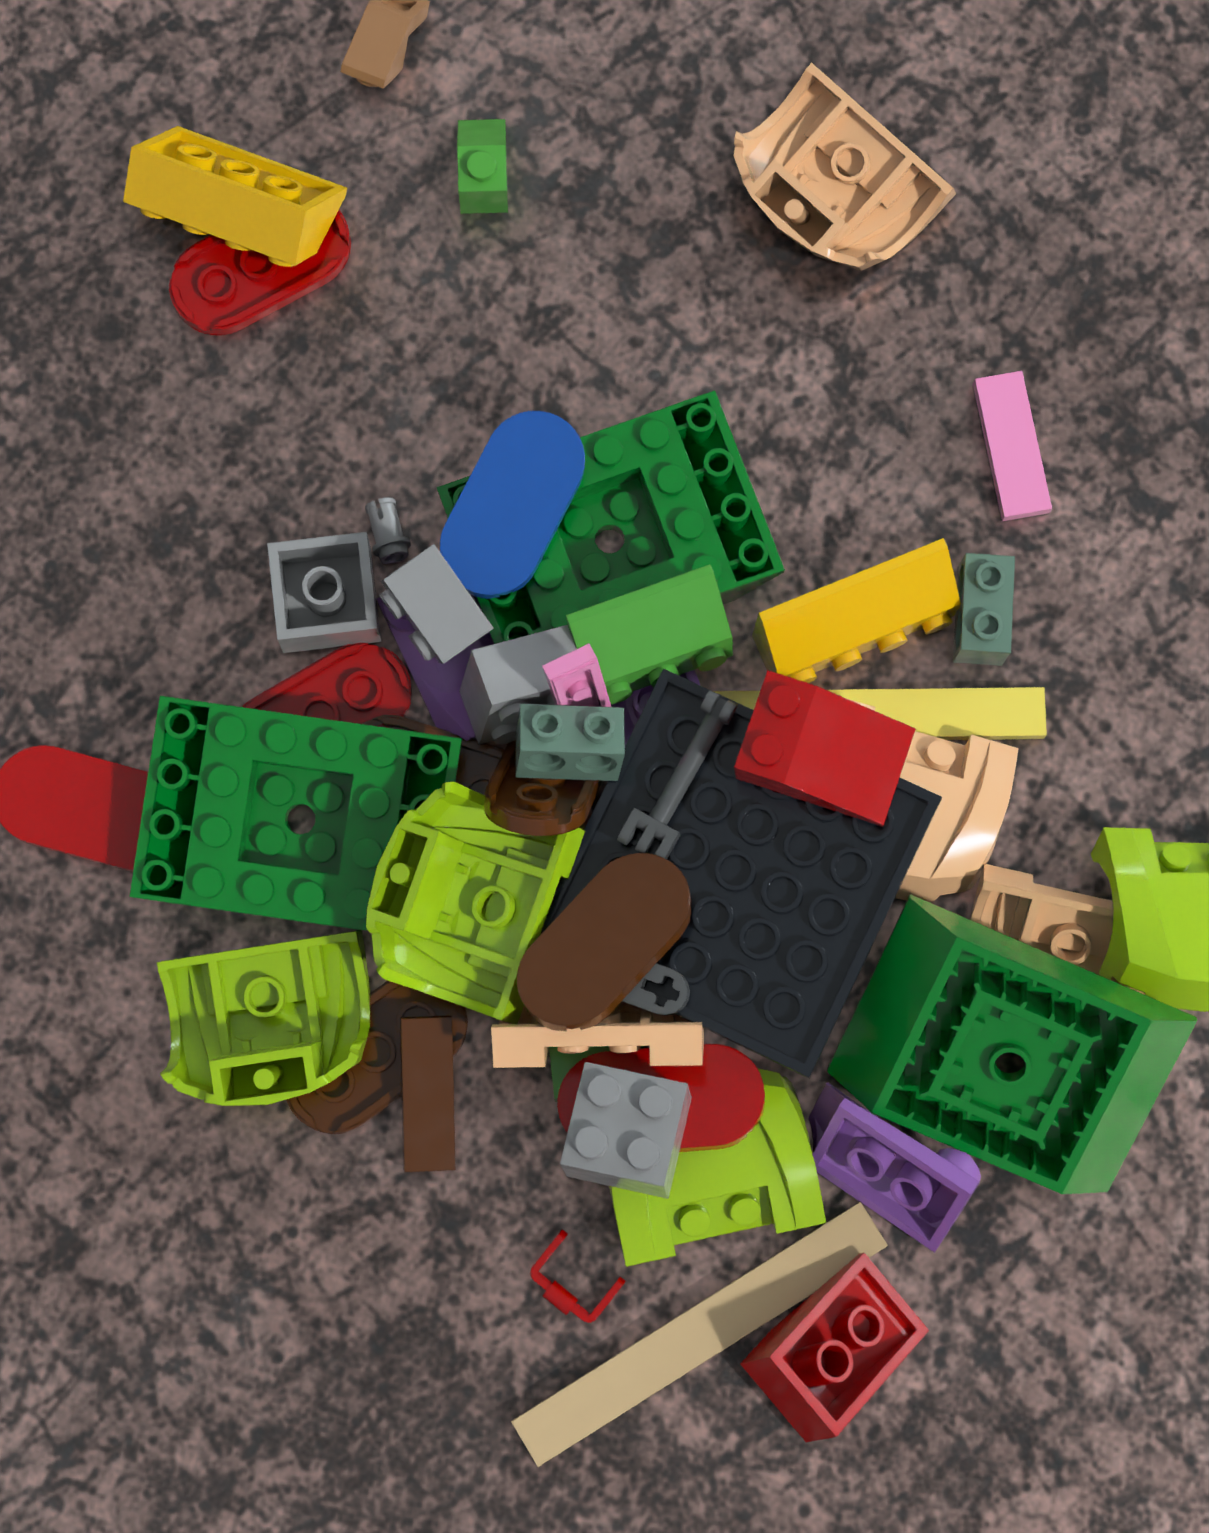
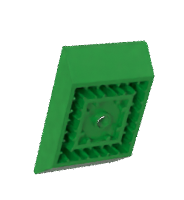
M716 391L708 392L580 437L585 453L583 479L533 577L524 587L513 593L510 592L506 595L489 599L477 597L481 611L493 626L489 633L493 643L497 644L567 625L566 615L709 564L713 569L723 605L737 600L784 573V566ZM470 476L437 487L447 518L450 516ZM602 531H617L624 540L621 549L614 553H606L600 550L595 540Z
M160 696L129 897L368 931L366 928L368 902L376 868L396 826L407 811L411 809L416 810L434 790L442 788V784L456 782L462 738ZM298 805L309 806L315 814L313 828L304 834L293 832L288 825V815Z
M910 894L828 1065L827 1072L871 1113L1060 1194L1108 1192L1196 1025L1197 1017ZM1004 1053H1016L1024 1059L1025 1065L1018 1072L1006 1073L996 1066L995 1061Z

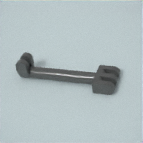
M711 690L707 693L701 705V711L706 715L651 813L647 815L634 808L623 826L617 841L627 846L638 828L644 833L638 841L635 851L647 853L656 838L662 843L657 848L655 855L665 859L668 858L680 837V833L667 826L723 725H728L738 708L737 704L720 698L719 694Z

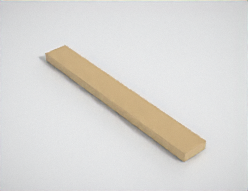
M858 1202L513 1419L511 1423L539 1467L813 1294L858 1254L864 1252L870 1258L888 1245L862 1203Z

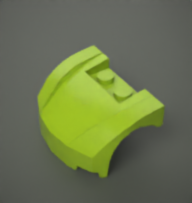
M446 782L442 784V788L434 790L416 810L411 809L407 811L396 826L377 865L366 918V928L372 934L373 957L375 964L378 966L376 970L385 980L455 1003L501 1021L518 1024L524 1007L517 988V972L520 961L528 948L541 934L560 877L569 879L585 831L577 828L564 834L552 836H532L508 831L491 822L484 812V794L456 782Z
M1103 827L1091 852V857L1094 862L1100 864L1109 879L1114 912L1112 935L1108 951L1099 970L1100 976L1109 980L1114 977L1119 983L1144 992L1146 996L1174 1008L1208 1012L1209 843L1154 842L1150 828Z
M362 930L157 962L158 973L168 1005L171 1031L170 1059L167 1067L160 1072V1075L168 1084H172L178 1092L204 1100L205 1103L221 1106L269 1105L310 1093L332 1082L361 1061L370 1029V988Z
M757 1068L762 1077L765 1090L764 1112L758 1124L747 1134V1137L734 1146L718 1150L679 1152L669 1199L609 1186L620 1246L626 1267L676 1256L674 1245L769 1224H773L776 1234L826 1223L817 1170L804 1116L793 1084L786 1076L782 1077L780 1073Z

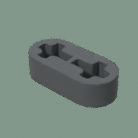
M656 963L622 1001L656 1014L668 1016L678 1013L686 1006L689 1001L690 988L688 981L682 974ZM667 977H671L674 979L673 988L680 991L677 1001L667 1000L665 1006L661 1007L657 1004L659 996L643 988L647 980L663 984Z

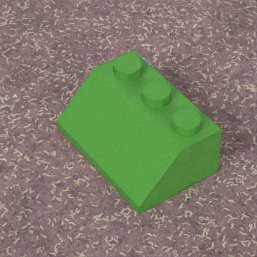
M710 564L566 615L567 625L576 648L578 649L590 643L597 656L611 705L626 700L632 695L633 691L650 685L654 688L663 669L678 676L695 669L709 671L721 666L727 658L733 656V637L716 578Z

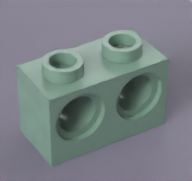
M965 553L957 568V589L961 605L955 614L953 663L1002 666L1011 654L1015 556Z
M520 704L516 726L515 778L618 781L625 755L624 708Z

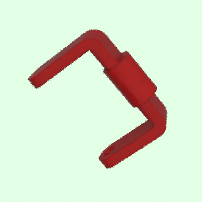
M562 1229L533 1265L530 1275L532 1280L546 1291L542 1296L564 1315L571 1311L583 1322L591 1323L598 1318L626 1280L620 1276L591 1314L577 1303L579 1300L556 1280L552 1283L539 1272L568 1235Z

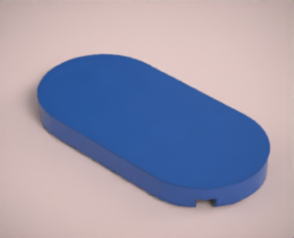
M526 411L513 415L503 421L495 429L444 525L440 538V553L472 596L485 599L497 598L500 595H506L521 589L530 581L581 484L585 470V453L582 441L575 429L557 415L544 411Z

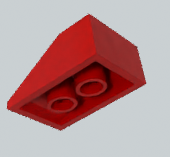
M767 670L734 766L736 779L883 827L916 728L816 685Z
M863 1252L858 1254L773 1327L740 1365L805 1442L837 1437L928 1333L929 1329Z

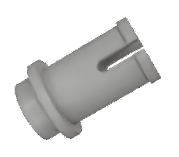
M388 497L378 499L381 508H377L375 501H371L365 506V510L369 516L376 542L372 547L373 554L379 557L380 562L383 564L396 563L406 559L409 556L408 549L411 543L410 539L403 535L395 499Z

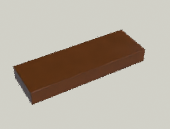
M452 1016L400 1017L404 1172L456 1170Z

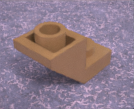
M370 0L344 57L340 72L356 78L359 83L365 86L384 89L402 71L408 36L427 18L430 1Z

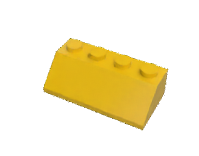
M176 126L131 147L123 202L140 208V212L147 217L155 219L168 218L183 224V229L190 233L199 235L211 234L224 239L226 245L233 249L242 251L254 250L267 255L269 261L276 265L292 267L317 253L346 197L347 187Z
M944 538L759 612L752 637L766 669L811 683L817 679L815 674L817 671L832 665L835 671L844 670L859 663L862 660L861 654L878 647L880 653L888 652L905 644L908 641L906 638L908 634L921 629L924 630L926 635L932 634L953 623L951 617L956 614L961 602L948 546Z

